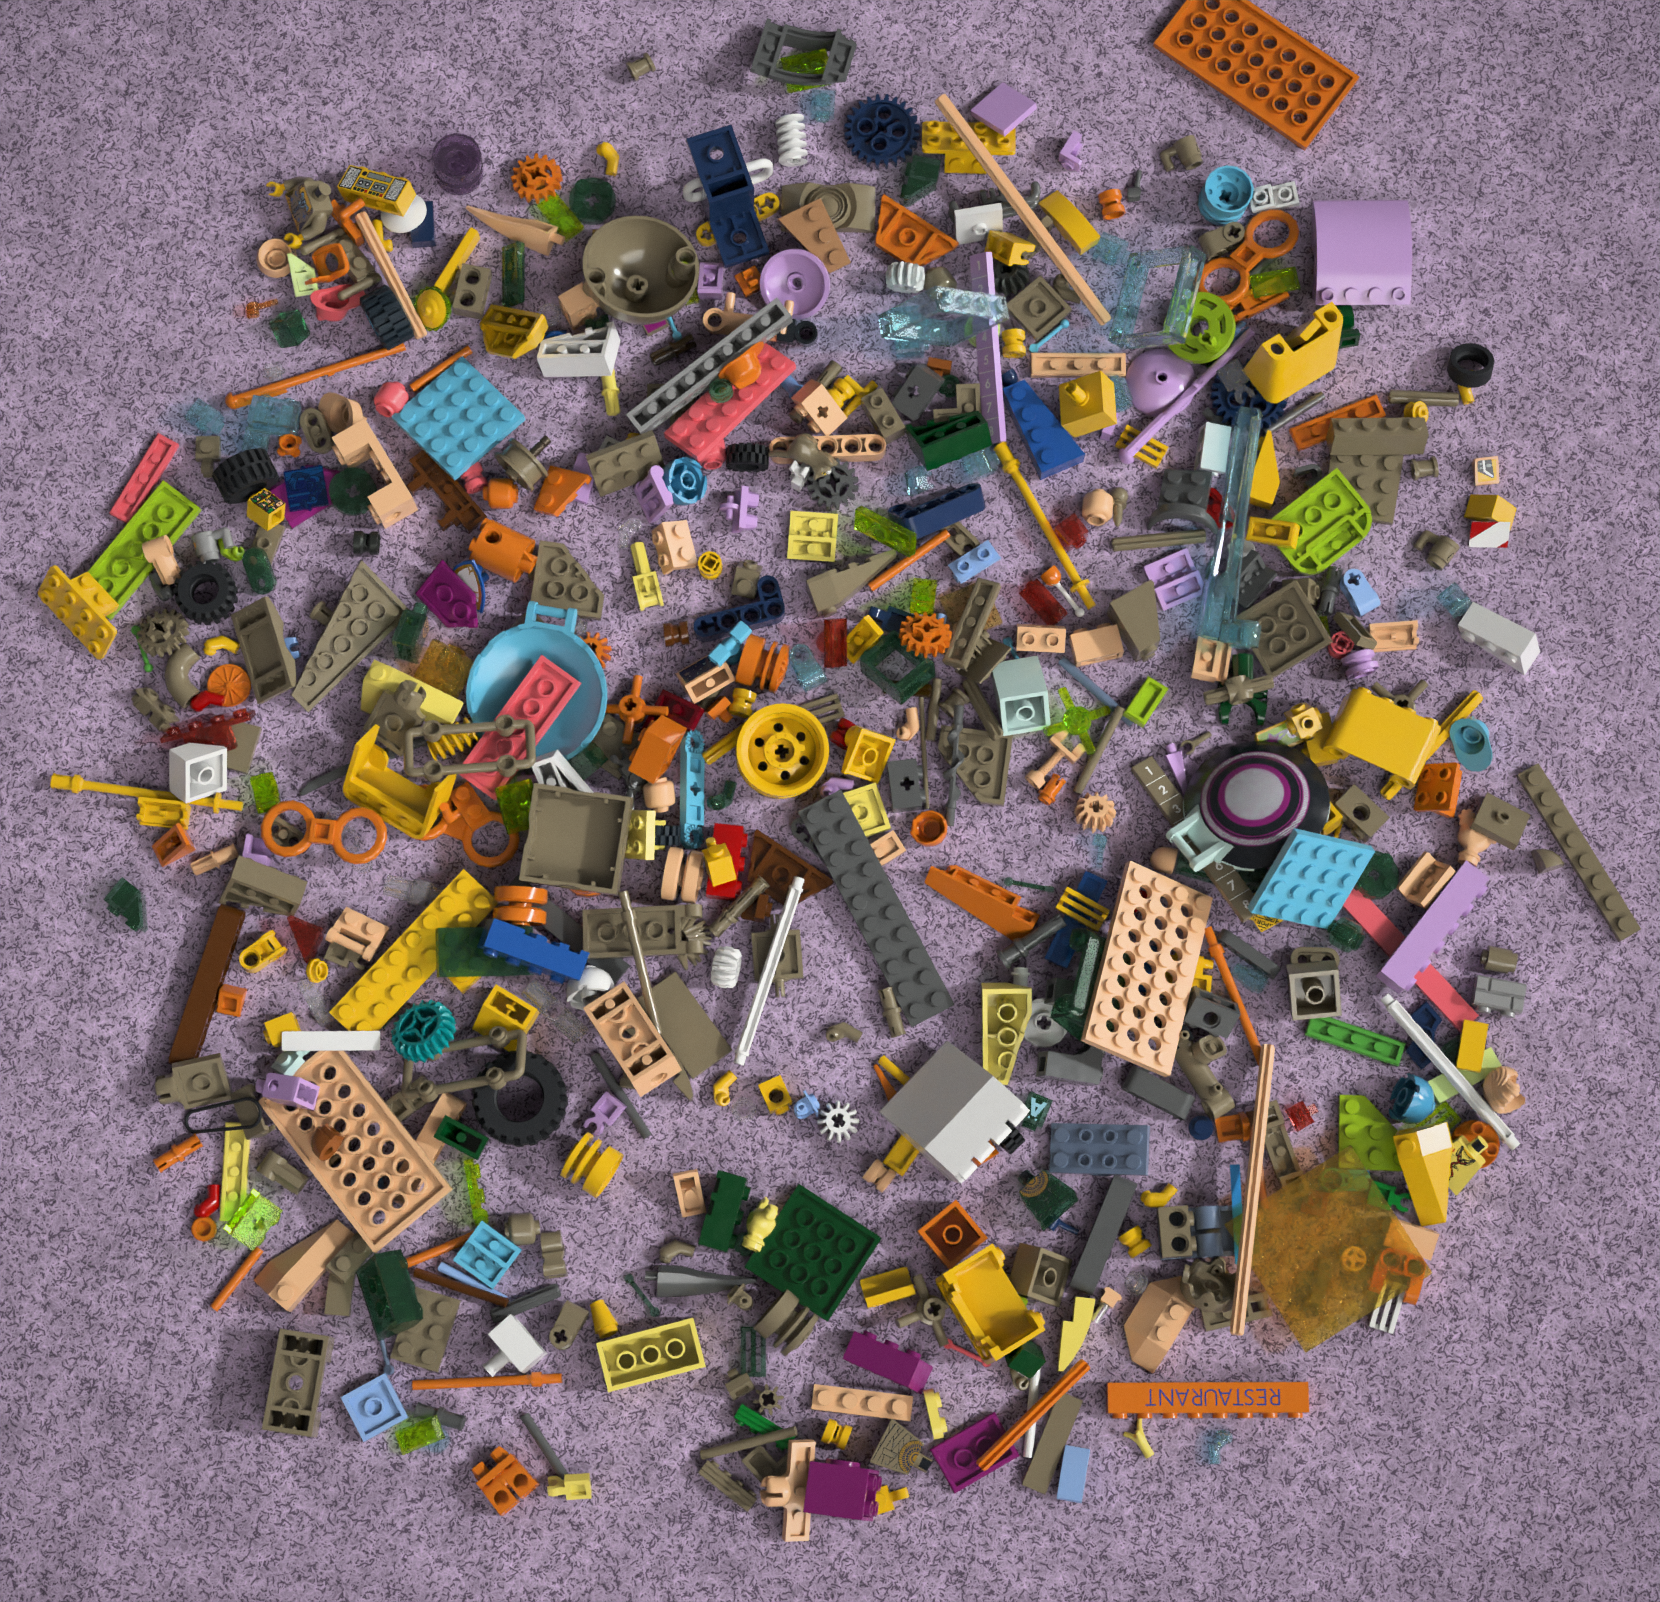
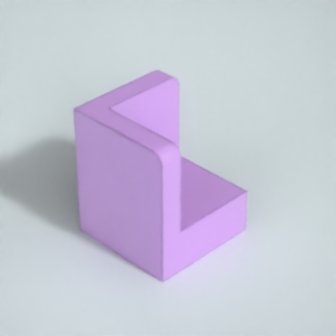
M246 834L242 856L270 866L272 852L265 846L263 839L254 838L252 834Z

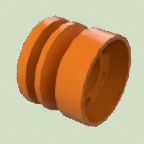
M750 634L740 658L735 681L751 687L756 677L760 678V690H764L767 682L771 681L769 692L775 694L779 685L783 682L788 668L790 646L783 644L778 654L776 653L778 642L774 641L770 649L765 650V638Z

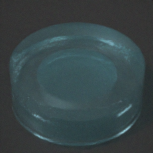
M435 1427L426 1433L424 1442L428 1450L440 1453L448 1448L450 1436L445 1429Z

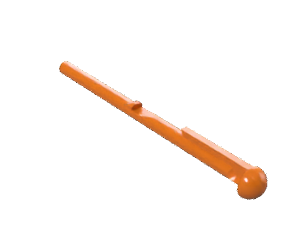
M404 343L391 350L381 348L240 394L233 395L232 392H229L225 397V403L230 409L244 407L287 393V388L315 380L324 375L332 376L337 372L406 351Z

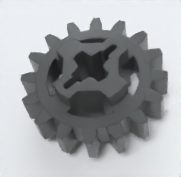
M839 458L836 459L838 465L831 467V473L818 481V479L814 480L813 476L808 477V482L811 484L807 486L808 492H813L811 499L816 500L818 498V506L826 504L827 510H830L831 505H835L836 510H839L840 504L847 507V499L854 501L855 495L852 492H858L859 486L854 485L859 482L858 477H852L855 474V469L848 470V462L846 461L841 465ZM836 471H840V472H842L844 475H840V474L837 473ZM831 476L836 484V492H834L830 484ZM848 487L846 493L840 497L842 490ZM821 493H826L831 498L825 497Z

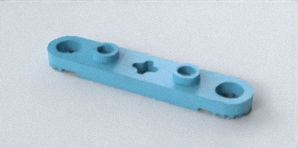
M698 730L685 732L680 743V842L688 850L701 847L704 840L702 838L704 836L702 834V826H704L705 760L702 757L705 743H703V735H700L701 732ZM691 737L695 742L694 747H691L692 744L690 745L691 742H689ZM690 831L692 832V834H693V836H694V841H693V842H691V840H689L690 837H688V836H690V834H688V833H690Z

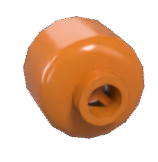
M491 478L488 486L483 487V500L488 501L491 509H511L514 503H518V485L514 484L510 478Z

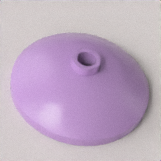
M786 249L772 256L765 264L760 276V291L767 305L775 298H778L783 306L786 300L793 301L792 319L801 320L814 315L823 307L830 291V278L826 267L814 254L802 249ZM795 278L801 279L802 284L800 286L795 284Z
M1153 349L1142 353L1131 363L1126 374L1125 387L1131 403L1139 411L1146 415L1157 417L1160 413H1164L1192 385L1191 383L1196 380V376L1191 364L1177 357L1172 350ZM1158 376H1165L1166 381H1160ZM1193 397L1176 414L1182 412L1191 403Z

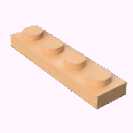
M814 1384L811 1409L911 1421L913 1396Z

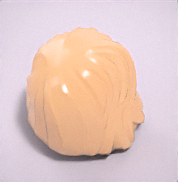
M1497 1067L1486 1076L1483 1082V1095L1490 1107L1498 1114L1511 1113L1525 1104L1526 1098L1519 1094L1520 1086L1516 1083L1518 1073L1511 1067Z

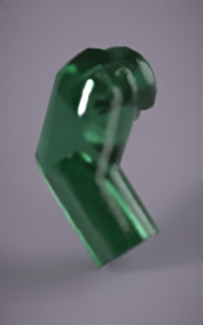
M726 780L723 792L710 796L707 799L708 808L719 811L730 806L733 802L737 783Z

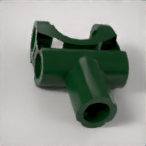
M1245 653L1232 655V677L1246 675L1250 680L1253 679V655ZM1218 682L1217 688L1224 687V685H1221L1222 682ZM1268 690L1254 693L1252 700L1242 703L1247 704L1253 709L1257 726H1263L1265 722ZM1228 701L1218 703L1221 725H1228L1229 712H1231V708L1234 706L1229 704Z

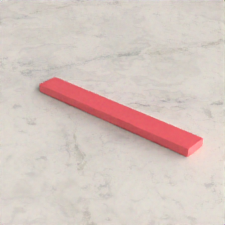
M1355 884L1342 907L1390 958L1405 936ZM1431 964L1423 973L1418 971L1414 976L1417 980L1415 985L1459 1032H1461L1464 1019L1474 1021L1479 1016Z

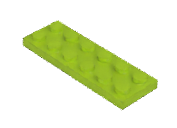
M164 480L88 571L119 604L115 612L106 616L110 621L155 568L153 563H149L145 558L142 543L167 535L173 546L202 511L200 507Z

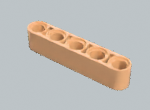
M878 434L813 436L817 440L819 450L826 445L832 446L834 450L829 454L835 460L839 458L840 462L878 461L884 457L886 452L885 439ZM795 437L775 438L770 443L769 452L777 447H783L787 450ZM852 444L857 446L858 449L850 453L845 448ZM879 444L882 448L877 452H873L869 449V446ZM770 457L776 464H792L794 461L791 458Z
M450 1093L441 1095L416 1139L417 1144L433 1164L445 1145L444 1142L434 1138L444 1116L446 1115L458 1121L467 1105L465 1101ZM404 1160L398 1171L399 1173H405L409 1169L407 1160ZM417 1179L412 1183V1190L414 1192L420 1190L423 1180ZM397 1195L393 1202L403 1206L405 1201L403 1195Z

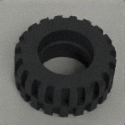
M516 1050L510 1051L506 1055L502 1053L496 1056L497 1059L492 1062L489 1061L484 1065L486 1068L482 1073L479 1072L477 1077L486 1076V1072L492 1067L501 1068L504 1072L515 1070ZM526 1051L525 1071L522 1076L535 1080L543 1092L542 1107L533 1118L523 1122L509 1120L498 1108L497 1095L499 1089L494 1090L489 1085L472 1089V1107L475 1110L477 1121L491 1137L506 1145L523 1147V1145H536L541 1140L545 1141L554 1130L557 1131L561 1120L566 1115L565 1110L566 1105H568L566 1084L556 1067L546 1060L545 1057L533 1054L530 1051Z

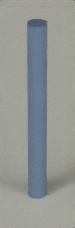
M1065 656L1058 662L1059 665L1112 712H1114L1117 705L1120 706ZM1124 716L1121 717V720L1129 727L1134 723Z

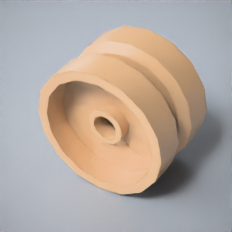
M670 846L663 874L661 899L674 901L678 896L679 888L682 887V902L696 904L704 874L702 852L692 850L688 854L686 864H684V850Z

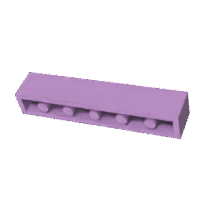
M1466 860L1379 970L1376 977L1397 994H1400L1404 989L1409 991L1417 981L1414 978L1417 972L1423 973L1431 963L1428 959L1433 952L1437 954L1445 945L1443 938L1447 933L1451 936L1460 924L1457 923V920L1460 916L1466 917L1474 907L1471 904L1475 897L1480 899L1488 889L1485 884L1490 878Z

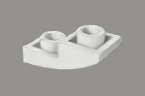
M1295 181L1272 187L1271 184L1254 188L1253 197L1250 201L1252 213H1259L1269 209L1280 210L1300 206Z

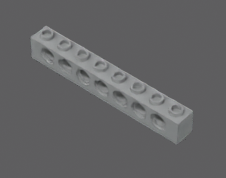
M775 298L626 414L628 420L639 434L653 431L719 380L718 374L725 365L738 358L758 342L765 344L793 322L791 314L779 299Z

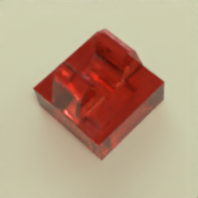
M1303 1100L1285 1110L1297 1132L1313 1124L1314 1120L1311 1116L1319 1112L1314 1103L1306 1107Z

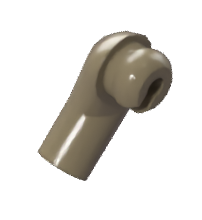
M841 1022L830 1026L826 1030V1039L830 1042H835L847 1037L858 1043L863 1032L846 1022Z
M1010 1368L1013 1386L1021 1391L1026 1390L1029 1386L1028 1377Z

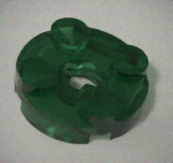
M580 179L570 192L569 205L572 213L580 222L597 225L614 213L616 196L611 184L602 179ZM591 196H595L599 203H594V206H590L586 200L591 198Z
M355 467L346 468L344 471L336 474L329 485V497L332 506L340 513L348 516L363 515L368 512L367 506L371 504L368 496L377 491L376 484L365 470ZM352 486H355L356 491L360 492L354 498L349 497V493H346V489H351Z
M1375 851L1355 884L1354 889L1356 891L1359 890L1364 894V897L1372 900L1383 899L1397 887L1399 881V872L1393 857L1388 853ZM1372 870L1378 872L1379 877L1377 880H1374L1373 876H1369Z

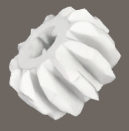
M903 261L888 265L885 277L887 287L894 292L918 293L923 290L925 284L924 268L917 263L913 264Z
M720 946L717 949L711 971L713 985L721 988H733L736 985L742 962V955L739 949L729 946Z
M839 1100L835 1103L836 1109H833L830 1103L826 1104L829 1113L824 1110L819 1112L826 1119L817 1120L818 1125H826L820 1130V1133L825 1134L830 1131L827 1136L828 1141H831L833 1136L837 1135L836 1141L841 1143L842 1134L849 1141L851 1137L847 1131L857 1133V1129L851 1126V1124H859V1119H850L857 1114L856 1109L847 1112L850 1106L849 1103H846L843 1109H841ZM838 1116H842L845 1125L843 1127L839 1125V1128L834 1127L833 1117L837 1119Z

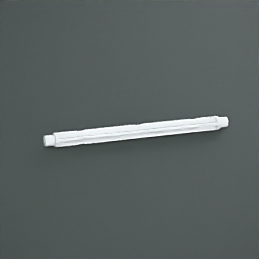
M794 876L792 884L789 885L785 904L737 1049H735L736 1055L733 1062L744 1066L746 1057H749V1050L800 894L803 892L804 879Z
M1389 993L1380 1001L1386 1006V1010L1404 1028L1406 1033L1440 1072L1446 1076L1447 1080L1481 1119L1496 1131L1502 1143L1506 1144L1511 1150H1514L1520 1144L1514 1137L1515 1134L1423 1029L1412 1019L1398 1000H1394Z

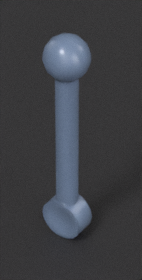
M377 1324L374 1327V1331L378 1334L385 1363L383 1372L387 1375H392L394 1367L389 1362L382 1334L384 1328L381 1324Z

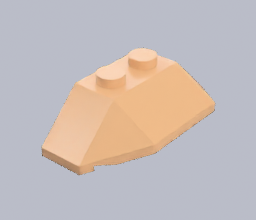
M1182 1276L1149 1283L1124 1324L1131 1361L1152 1374L1169 1351L1195 1307L1181 1293L1180 1281Z

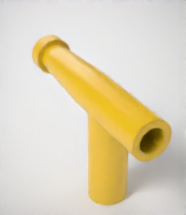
M849 375L843 379L852 387L856 394L843 410L847 418L861 405V398L872 393L878 387L876 382L871 380L862 388Z

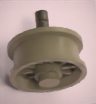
M546 435L530 450L514 438L508 440L510 445L502 453L496 452L494 454L498 463L505 470V474L512 481H517L529 492L534 490L533 485L541 477L546 478L548 476V472L536 458L551 443V440Z

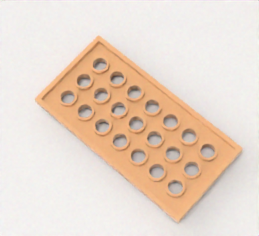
M1128 861L1125 863L1081 1037L1082 1042L1163 1077L1170 1076L1213 900L1212 897L1135 862ZM1140 887L1146 890V899H1144L1139 893ZM1161 896L1167 900V908L1162 906L1160 902ZM1181 906L1187 908L1188 917L1183 916ZM1134 909L1140 911L1142 915L1141 921L1135 918ZM1155 918L1162 922V930L1156 927ZM1176 928L1182 930L1183 939L1177 937L1175 933ZM1129 931L1136 935V943L1130 941L1128 937ZM1150 940L1156 943V952L1151 950L1149 946ZM1171 949L1177 953V961L1172 959L1170 955ZM1123 953L1129 955L1131 959L1130 965L1124 962ZM1145 962L1151 966V974L1146 973L1144 969ZM1165 972L1171 974L1173 978L1172 983L1166 981ZM1118 975L1124 978L1125 987H1121L1117 982ZM1139 985H1142V986L1145 987V989H1146V996H1145V997L1142 996V995L1140 994V992L1138 991V986H1139ZM1160 994H1163L1166 997V1006L1161 1004V1001L1159 1000ZM1112 998H1116L1119 1001V1010L1113 1007L1111 1003ZM1133 1007L1139 1009L1141 1013L1140 1019L1134 1016ZM1155 1016L1160 1018L1162 1022L1161 1028L1155 1025ZM1107 1020L1113 1023V1032L1108 1031L1106 1027ZM1128 1029L1132 1030L1135 1034L1134 1042L1127 1036ZM1149 1038L1156 1043L1155 1051L1150 1049L1148 1045Z
M318 1051L303 1063L293 1075L320 1086L314 1111L297 1107L294 1111L289 1112L284 1104L273 1102L264 1097L258 1101L374 1253L381 1250L453 1190L345 1051ZM330 1067H334L336 1069L335 1077L331 1080H326L325 1071ZM343 1086H349L351 1089L350 1095L347 1098H340L339 1090ZM329 1101L332 1106L330 1112L321 1114V1104ZM359 1104H363L365 1106V1113L360 1117H355L353 1113L354 1108ZM310 1117L312 1119V1126L308 1130H302V1120ZM344 1120L346 1128L340 1134L345 1138L334 1153V1155L338 1154L341 1156V1163L338 1167L332 1168L330 1166L331 1157L328 1160L321 1161L314 1154L311 1140L318 1126L322 1127L326 1123L334 1128L337 1121ZM372 1123H378L380 1126L378 1134L370 1136L368 1133L369 1126ZM359 1139L361 1143L360 1148L355 1152H351L349 1149L350 1141ZM392 1141L394 1143L393 1152L388 1155L384 1154L383 1145L386 1142ZM369 1157H373L375 1160L374 1168L368 1171L365 1170L363 1167L364 1161ZM402 1160H407L409 1163V1169L405 1173H399L397 1170V1165ZM354 1173L356 1176L355 1183L352 1186H346L344 1183L346 1175ZM383 1176H388L390 1179V1184L386 1189L378 1187V1181ZM417 1179H422L424 1182V1187L420 1192L412 1190V1183ZM364 1192H368L371 1197L369 1203L360 1205L359 1196ZM397 1195H403L405 1200L400 1208H394L393 1199ZM378 1211L385 1213V1220L381 1224H375L373 1221V1217Z

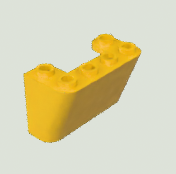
M1333 302L1313 313L1315 318L1321 323V326L1307 342L1300 344V349L1293 352L1282 336L1277 334L1260 345L1243 369V372L1267 402L1279 403L1335 368L1343 316ZM1277 344L1281 346L1283 353L1280 355L1273 353L1271 345Z
M1358 687V689H1352L1341 702L1322 750L1343 760L1350 754L1391 772L1392 774L1388 780L1411 790L1415 786L1441 731L1438 721L1430 717H1421L1411 708H1401L1395 705L1389 698H1379L1371 694L1372 692L1367 688Z

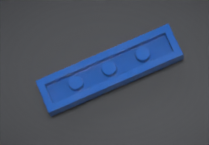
M1085 871L1076 892L1098 903L1108 881ZM1073 897L1072 900L1094 912V908ZM1069 905V910L1090 920V916ZM1065 915L1063 920L1067 926L1057 931L1044 959L1067 969L1086 926Z

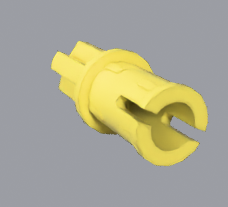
M613 369L612 376H601L603 386L601 395L604 396L608 416H617L621 412L618 398L620 390L617 388L615 370Z

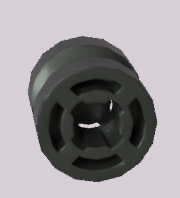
M354 531V554L362 555L363 553H369L370 555H379L380 532L372 531L367 534L363 531Z

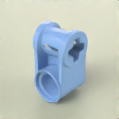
M1350 569L1341 577L1339 587L1356 616L1361 617L1381 605L1377 593L1371 588L1360 570ZM1355 579L1356 583L1349 584L1348 580Z

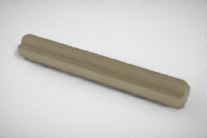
M1204 529L1115 537L1112 539L1113 551L1204 543L1206 542V532Z

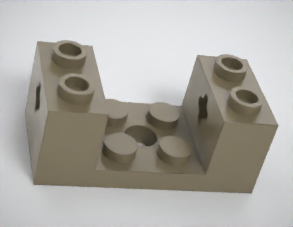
M286 1329L279 1330L262 1425L263 1430L317 1438L322 1414L317 1412L326 1362L331 1363L334 1337ZM296 1375L303 1379V1385L299 1390H293L290 1387V1379Z

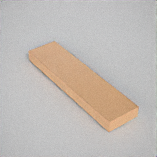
M1031 353V378H1080L1100 370L1108 378L1126 377V353Z

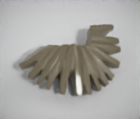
M681 918V939L683 941L698 940L703 941V946H711V942H708L712 940L711 937H708L711 932H704L708 929V926H704L706 924L704 920L693 925L696 919ZM703 948L704 955H707L708 951ZM699 955L677 956L685 970H688L687 959L694 966L697 965L696 960L699 963L702 961Z

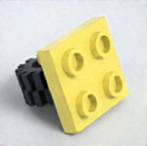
M632 810L625 858L654 860V850H665V845H680L681 826L666 825L664 820H655L656 811Z

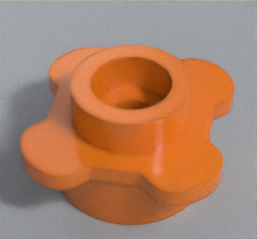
M285 434L279 437V448L277 449L279 456L291 455L292 457H298L300 455L299 445L302 443L301 437L293 434Z

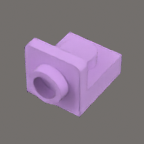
M1075 130L1062 148L1058 161L1061 162L1062 167L1065 169L1079 172L1082 160L1078 159L1077 155L1081 151L1083 144H1081L1082 134Z

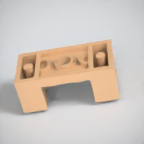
M365 418L332 437L335 444L332 446V449L342 466L346 464L349 470L372 458L371 460L377 470H382L380 473L387 486L368 496L371 504L367 506L377 525L382 523L386 529L418 510L413 497Z
M625 981L583 1007L593 1026L607 1044L640 1097L682 1071L673 1053ZM627 1029H635L633 1037L628 1039L623 1037V1033Z

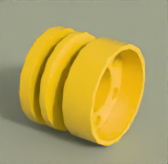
M587 1132L569 1152L560 1176L567 1179L574 1171L571 1183L575 1185L584 1177L585 1181L582 1190L597 1198L615 1174L624 1155L611 1146L601 1154L599 1150L602 1140L597 1139L590 1147L594 1136Z

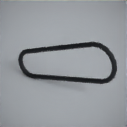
M243 1097L190 1110L184 1118V1124L186 1129L193 1134L251 1129L260 1123L262 1108L256 1099ZM242 1101L254 1102L259 1111L257 1121L252 1125L193 1130L188 1124V1118L192 1113Z

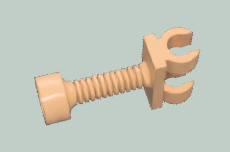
M1063 727L1049 740V743L1056 749L1052 757L1037 771L1032 769L1025 776V779L1037 790L1045 784L1044 777L1062 757H1065L1074 764L1086 752V748L1081 743L1072 752L1061 744L1069 733Z

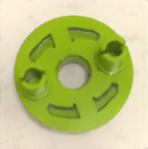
M1212 293L1177 294L1179 299L1176 296L1173 298V305L1165 317L1163 326L1167 345L1177 357L1189 363L1203 364L1219 358L1230 347L1235 335L1236 324L1231 309L1225 301ZM1198 322L1208 323V330H1203L1205 334L1200 332L1199 336L1193 335L1192 330L1195 324Z

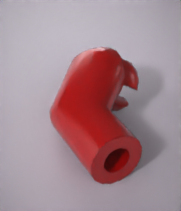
M207 1185V1198L194 1207L196 1217H209L219 1208L220 1185Z

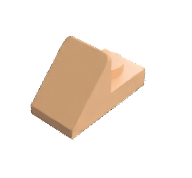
M693 1169L674 1173L673 1178L682 1218L707 1213L698 1170Z

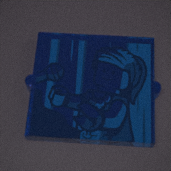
M322 465L301 466L300 469L283 472L290 512L306 509L312 511V508L329 505Z

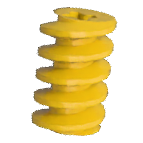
M466 717L463 718V724L471 723ZM473 732L442 735L436 742H429L428 740L426 742L433 759L438 761V754L443 759H446L447 750L451 755H455V747L463 752L464 743L472 748L473 739L477 742L479 740L476 733Z

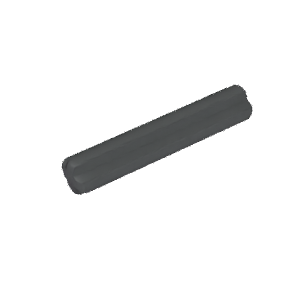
M554 1283L508 1302L506 1308L501 1306L495 1307L490 1310L492 1321L494 1323L501 1322L510 1314L515 1316L561 1297L560 1288Z

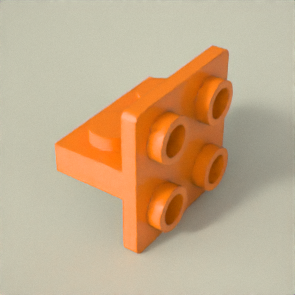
M1459 763L1424 765L1419 775L1414 804L1415 811H1431L1446 818L1455 817L1462 777Z

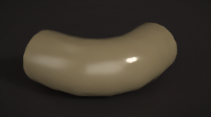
M181 643L179 645L180 650L175 649L168 659L164 677L167 690L173 699L182 708H187L190 706L191 699L200 693L189 680L188 674L192 666L201 658L186 643Z

